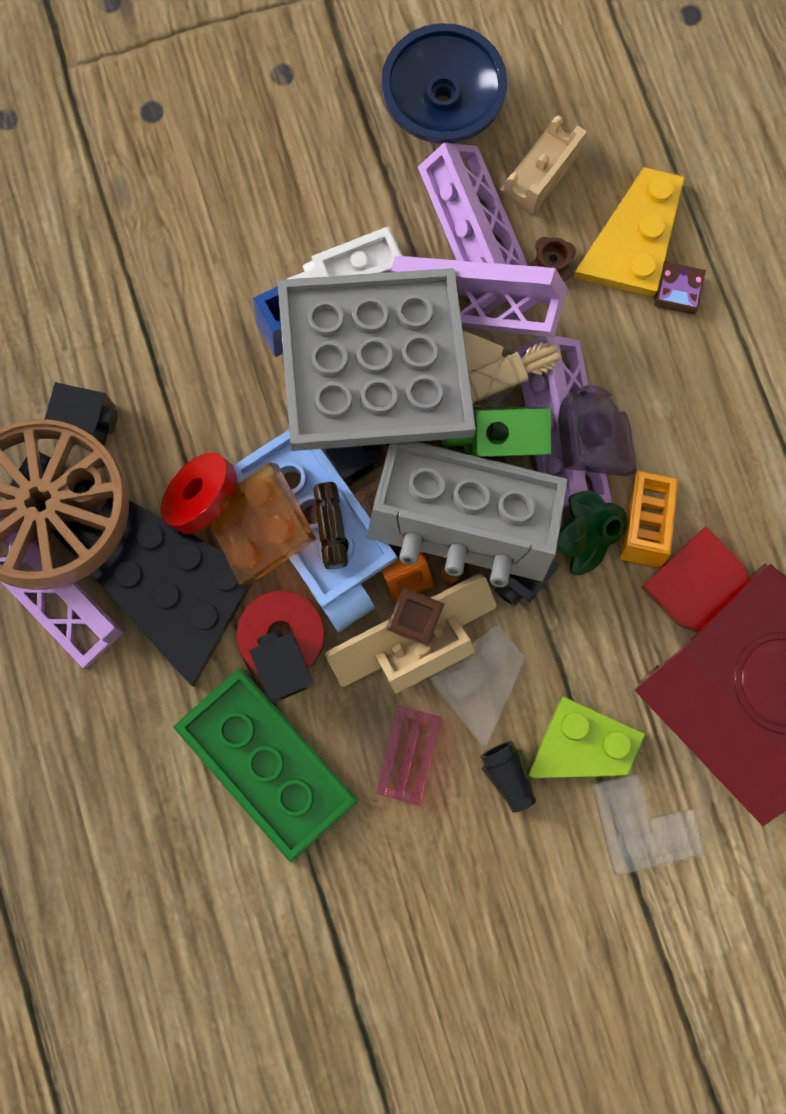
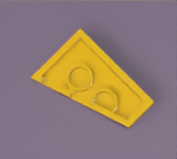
M644 167L581 261L573 278L654 298L661 278L684 177Z

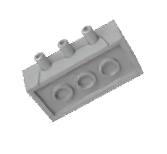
M420 442L389 444L371 514L367 539L402 547L400 561L407 565L416 564L420 552L447 558L445 572L452 576L461 575L465 563L492 569L490 582L496 587H505L508 584L510 574L543 582L556 554L568 479Z

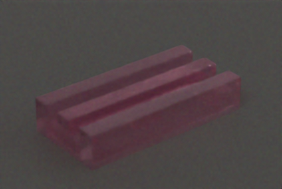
M398 706L376 794L420 805L441 716ZM404 717L413 719L396 788L393 789L387 787ZM423 721L430 723L412 794L404 790L421 722Z

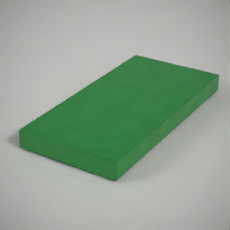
M241 667L173 726L176 732L290 863L359 801Z

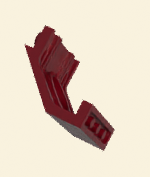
M764 563L750 576L742 590L666 662L661 666L657 665L648 672L634 690L763 827L786 811V575L777 570L772 564L767 566Z

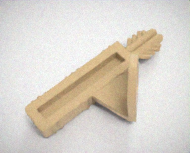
M463 331L472 405L480 403L482 400L485 401L487 398L510 388L513 389L517 385L520 386L529 380L528 374L531 372L541 376L542 372L553 371V367H556L554 362L561 359V354L557 352V345L552 344L548 346L546 342L544 344L540 342L538 346L535 344L533 348L528 347L524 357L520 358L518 352L503 357L502 351L504 346Z

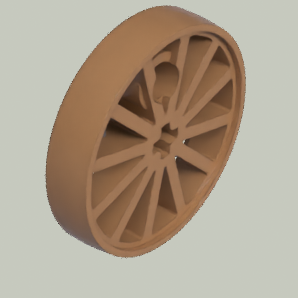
M36 419L17 422L1 428L0 465L20 488L0 482V497L7 499L0 501V517H6L0 522V543L13 533L18 532L5 563L0 565V582L23 589L45 590L63 587L83 579L98 569L111 556L126 528L129 513V497L127 486L118 464L96 438L86 431L65 422ZM59 439L43 475L38 440ZM25 442L30 476L29 481L3 451ZM75 445H79L91 452L79 463L68 468L61 476L71 449ZM106 467L112 481L104 483L97 469ZM91 480L95 482V485L85 493L78 494L73 492L74 487L80 481ZM106 499H114L110 518L92 513L99 509ZM45 501L46 509L39 512L38 504ZM64 522H78L104 532L99 540L88 550ZM54 530L65 539L79 556L78 559L58 568H55L52 547V532ZM38 535L42 571H20L19 568L29 545Z

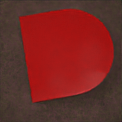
M705 526L641 588L675 623L685 629L699 632L742 590L749 578L744 566L737 557Z

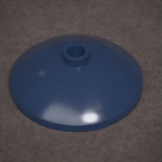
M449 23L432 24L410 32L392 48L383 67L382 95L391 117L409 134L432 143H457L480 134L497 118L506 97L507 73L499 52L480 33L461 25ZM447 96L450 100L439 101L437 97Z

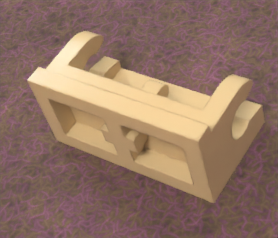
M556 116L551 121L549 127L515 171L507 178L499 192L532 216L578 158L587 131L578 125L570 134L566 133L561 128L563 122L561 116Z

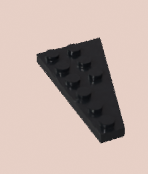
M39 452L41 469L44 475L51 458ZM26 456L19 471L29 481L30 476ZM64 465L61 476L69 467ZM12 479L9 485L20 488ZM91 480L80 481L74 487L73 492L78 494L85 493L95 485V482ZM106 499L104 504L92 513L110 518L114 499ZM45 501L38 504L39 512L46 509ZM129 501L128 520L118 546L111 556L91 573V576L184 679L194 687L259 572L255 568L192 534H183L179 530H174L161 517ZM64 522L88 550L99 540L104 532L78 522ZM54 530V535L63 543V545L72 553V555L76 559H78L79 556L77 555V553L71 548V546L65 541V539L56 530Z

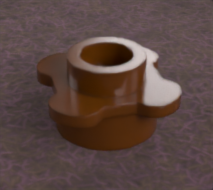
M539 238L535 244L537 250L536 259L531 262L530 266L555 268L563 282L568 280L571 275V270L569 269L570 260L576 255L575 246L561 238ZM551 256L556 257L557 261L553 263L549 260V258Z

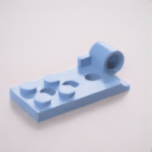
M287 430L233 465L237 475L236 481L278 541L337 632H341L374 610L375 606L361 584L398 560L389 544L367 539L370 518L321 449L291 451L290 431ZM296 472L301 475V481L296 488L283 490L278 487L279 479L285 473ZM335 482L338 488L340 499L338 505H340L345 541L349 544L347 551L348 564L340 569H326L323 564L321 549L324 546L320 543L318 523L306 524L301 520L302 512L307 507L316 505L313 488L318 483Z

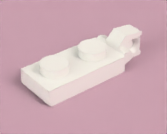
M385 227L311 256L312 261L303 265L305 272L287 279L391 272L395 256H402V253L390 227Z

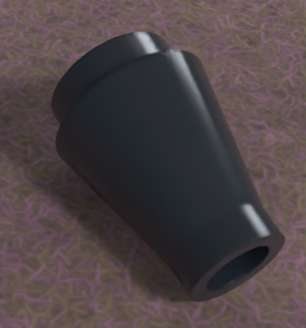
M513 741L501 743L481 755L480 758L484 764L481 770L508 803L513 813L523 811L536 802L522 749H516Z

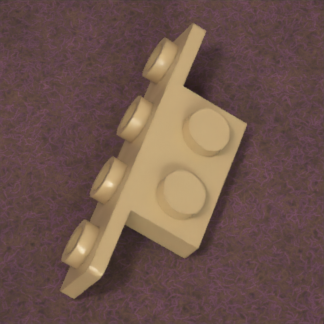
M478 573L431 597L445 605L428 647L387 631L386 627L389 622L387 620L328 650L325 656L339 684L345 687L382 668L392 689L397 694L476 653L470 638L461 626L497 607L486 577L483 573Z

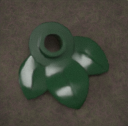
M588 490L569 496V508L574 517L559 530L556 549L572 556L570 573L573 575H582L596 568L603 561L609 545L620 539L627 525V515L622 507L615 503H605L598 493Z

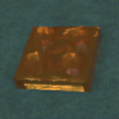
M268 462L237 484L230 499L226 496L224 497V500L219 505L223 508L221 514L210 524L239 585L249 586L317 540L278 464Z

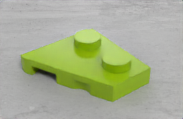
M562 696L530 766L528 776L536 779L628 775L645 734Z

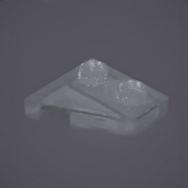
M498 624L472 644L476 653L437 672L429 679V682L482 747L489 742L525 661V656Z

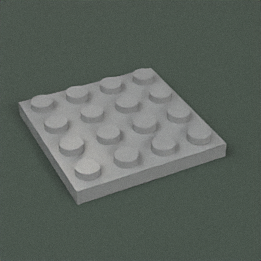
M454 268L277 280L291 451L474 437L476 428Z

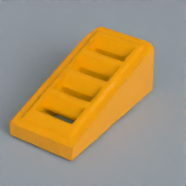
M636 470L627 510V525L622 537L621 560L654 568H661L671 555L679 479ZM643 490L665 494V498L659 499L643 495ZM641 507L662 511V514L641 511ZM639 524L653 528H658L659 530L658 532H655L646 529L639 528Z

